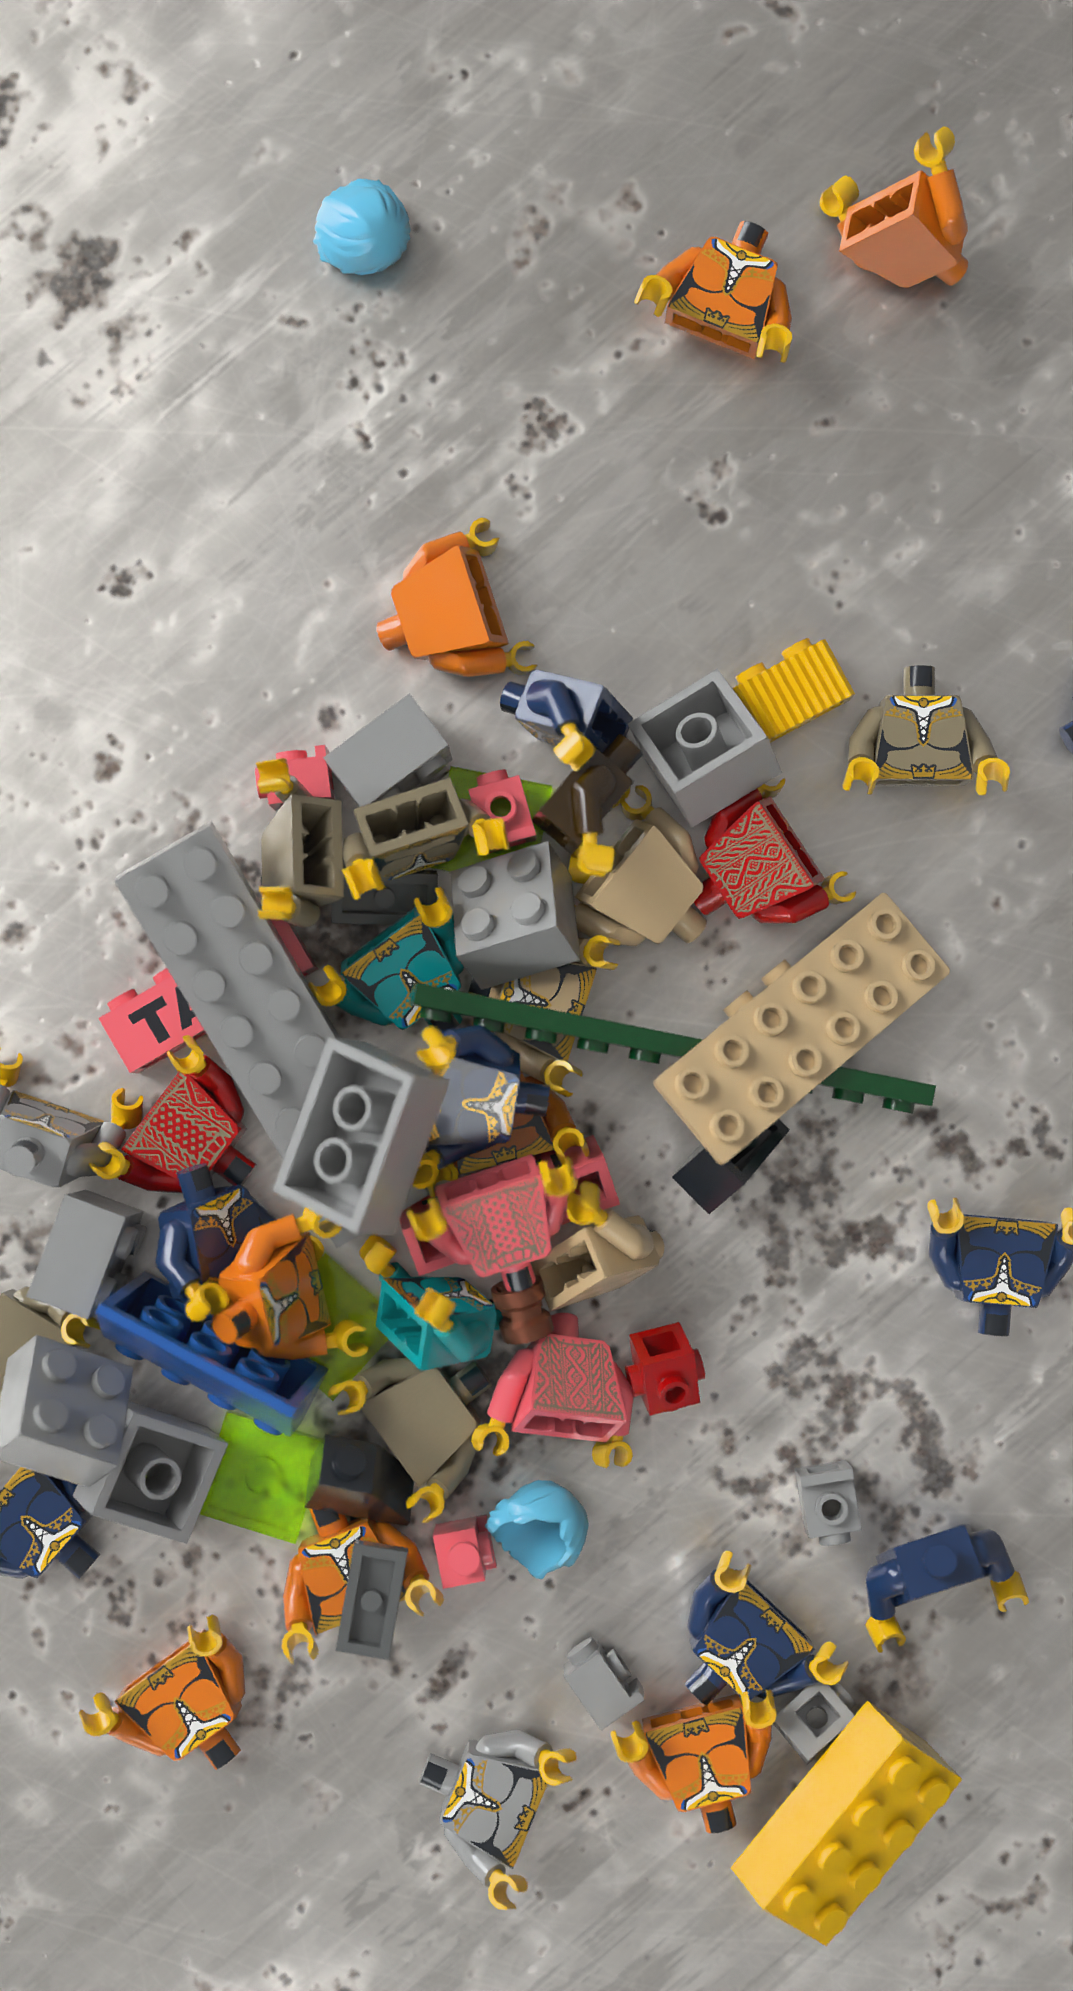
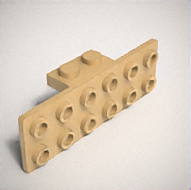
M881 893L794 966L791 967L786 959L761 978L767 988L755 998L747 990L723 1010L729 1019L654 1080L653 1085L715 1161L722 1165L728 1162L949 975L950 969L886 893Z

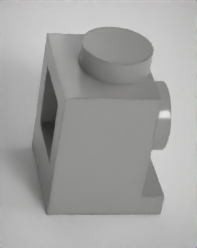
M846 1460L794 1468L804 1530L809 1539L819 1537V1543L822 1546L839 1545L851 1541L850 1532L859 1531L862 1528L853 1480V1468ZM836 1499L840 1502V1510L836 1515L825 1516L822 1514V1506L827 1500Z
M590 1637L580 1642L567 1654L569 1661L564 1664V1678L601 1731L645 1700L643 1686L637 1678L627 1683L626 1680L632 1675L615 1649L606 1653L599 1641L595 1642Z
M818 1682L806 1687L780 1710L773 1725L808 1765L838 1737L852 1720L854 1714L850 1710L856 1703L839 1682L833 1685ZM819 1708L826 1713L827 1723L824 1727L814 1728L808 1723L807 1714L810 1710Z

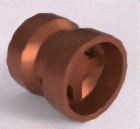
M535 1275L536 1282L523 1291H507L503 1281L493 1285L490 1289L495 1308L501 1310L502 1316H504L499 1323L504 1343L517 1345L534 1342L548 1336L554 1330L550 1312L542 1308V1299L546 1294L541 1276Z

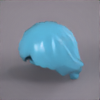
M357 179L345 187H339L324 198L316 217L315 230L317 233L313 243L317 245L320 260L339 268L344 274L367 275L383 272L387 267L394 265L401 258V254L407 249V243L411 238L409 216L404 205L389 186L383 185L380 180Z
M537 1480L522 1486L509 1499H502L496 1505L495 1510L489 1512L490 1517L484 1525L495 1541L502 1543V1550L509 1551V1554L526 1567L533 1577L542 1580L549 1572H553L563 1566L571 1567L574 1565L585 1544L589 1522L585 1509L570 1491L553 1481Z

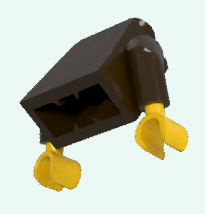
M618 734L603 753L594 748L593 756L577 771L573 770L532 819L533 823L571 854L568 872L575 883L585 884L591 875L605 877L612 869L614 847L597 844L598 835L604 833V817L634 783L627 773L643 755L642 751L622 734Z

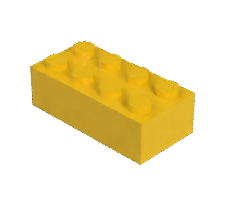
M866 1701L730 1868L763 1910L827 1946L835 1935L844 1929L848 1919L866 1897L879 1886L883 1876L901 1854L913 1844L916 1836L936 1811L945 1805L950 1794L963 1779L927 1741L869 1701Z

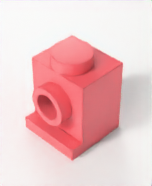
M325 745L315 746V757H307L306 750H291L275 754L276 759L285 758L287 760L290 775L294 776L313 797L335 800L332 770L323 758L330 753ZM256 767L255 776L259 798H268V805L274 811L279 810L283 802L275 795V792L260 793L258 788L260 776Z
M506 769L476 777L478 787L468 789L470 799L488 814L491 819H504L509 847L536 841V832L520 776L508 778ZM503 798L509 801L511 804L510 812L503 817L495 816L490 810L494 800ZM504 848L489 850V853L500 851Z
M487 1514L435 1525L433 1540L443 1589L485 1581L486 1570L497 1568L491 1533L484 1526L487 1523Z

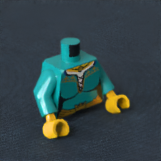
M441 887L435 888L439 899L431 905L421 904L417 897L414 900L415 908L342 961L341 975L345 980L341 979L333 966H324L323 971L330 979L328 983L323 986H315L312 982L308 983L309 989L318 1002L324 1006L335 1005L350 1015L381 1026H388L394 1023L401 1030H405L421 1019L419 1017L421 1007L408 1005L412 984L420 983L458 991L462 987L459 974L463 972L465 967L456 956L454 914L444 890ZM453 1014L451 1023L429 1019L424 1020L429 1027L433 1026L439 1030L447 1031L455 1029L462 1022L463 1018L458 1014Z
M371 1234L360 1248L359 1255L365 1261L367 1268L372 1273L379 1275V1281L382 1283L376 1327L420 1371L485 1358L491 1352L493 1333L495 1330H500L499 1323L504 1317L501 1310L495 1308L493 1299H487L466 1279L460 1277H411L398 1262L389 1263L397 1252L394 1246L381 1236Z

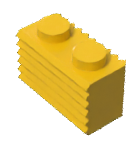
M805 638L781 652L784 658L782 662L769 669H766L763 662L735 677L738 685L732 689L764 731L770 743L850 701L855 695L826 639L812 645L810 639Z

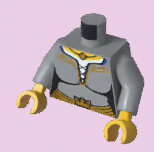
M18 1053L16 1063L13 1065L0 1063V1170L9 1172L14 1176L24 1177L57 1188L79 1177L96 1176L97 1174L90 1169L89 1163L103 1167L112 1158V1154L100 1149L98 1144L109 1142L119 1149L126 1137L124 1129H133L142 1121V1095H140L134 1105L125 1106V1089H117L112 1095L111 1122H106L15 1090L10 1093L7 1087L17 1083L23 1056L21 1053Z
M519 1729L485 1735L480 1741L469 1740L459 1764L430 1753L419 1780L420 1785L446 1795L439 1818V1823L444 1827V1835L465 1866L486 1887H489L488 1895L493 1906L503 1910L516 1909V1905L508 1899L506 1894L508 1884L517 1892H526L528 1889V1883L524 1877L520 1875H505V1866L510 1869L514 1868L547 1785L556 1786L572 1781V1777L564 1775L560 1771L559 1761L570 1763L577 1759L574 1750L563 1748L553 1751L550 1744Z

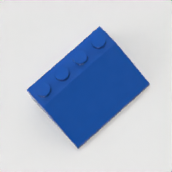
M147 1271L141 1273L99 1304L95 1313L103 1337L115 1342L117 1351L134 1360L146 1359L162 1368L161 1373L169 1380L180 1385H189L191 1383L207 1392L208 1399L215 1405L227 1410H235L236 1408L254 1417L253 1421L256 1426L273 1435H282L283 1433L289 1437L292 1436L302 1423L329 1370L309 1358L297 1360L269 1358L261 1356L256 1348L238 1346L235 1342L229 1344L223 1342L213 1330L212 1320L214 1316L211 1313L203 1321L191 1320L186 1313V1305L190 1299H173L169 1283Z

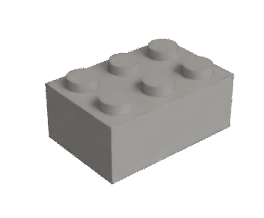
M328 1036L273 1191L356 1234L394 1235L450 1080L367 1042Z

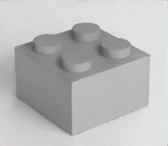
M718 669L628 723L637 745L643 753L644 759L691 828L782 773L768 737Z
M410 693L323 757L359 807L410 791L419 784L425 786L438 782L449 772L446 765L452 760L449 745Z
M549 841L451 871L456 956L482 990L580 961L572 876Z
M88 1190L65 1194L26 1297L85 1319L95 1316L99 1304L127 1283L128 1276L121 1272L129 1254L135 1256L142 1244L146 1226L141 1225L140 1221L144 1211Z
M39 1335L34 1336L7 1360L0 1398V1460L81 1486L90 1487L119 1466L133 1367Z
M128 1401L119 1466L90 1487L77 1485L73 1497L93 1516L187 1544L228 1443L207 1426Z

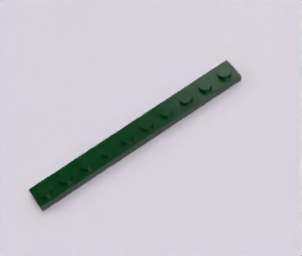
M420 983L412 984L408 1005L421 1007L419 1017L451 1023L453 1014L473 1017L472 1026L482 1025L491 1032L504 1034L505 1024L526 1028L524 1038L556 1044L557 1035L560 1034L578 1038L576 1048L608 1054L610 1044L630 1048L629 1059L660 1064L661 1054L682 1058L703 1040ZM845 1067L837 1068L819 1084L820 1086L833 1088V1099L863 1104L864 1096L871 1095L883 1098L882 1108L910 1114H913L915 1104L932 1106L936 1085Z

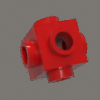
M680 1322L629 1334L633 1364L625 1366L626 1378L632 1386L633 1397H642L649 1416L663 1412H672L679 1408L700 1403L698 1381L705 1379V1369L699 1350L697 1348L692 1349Z

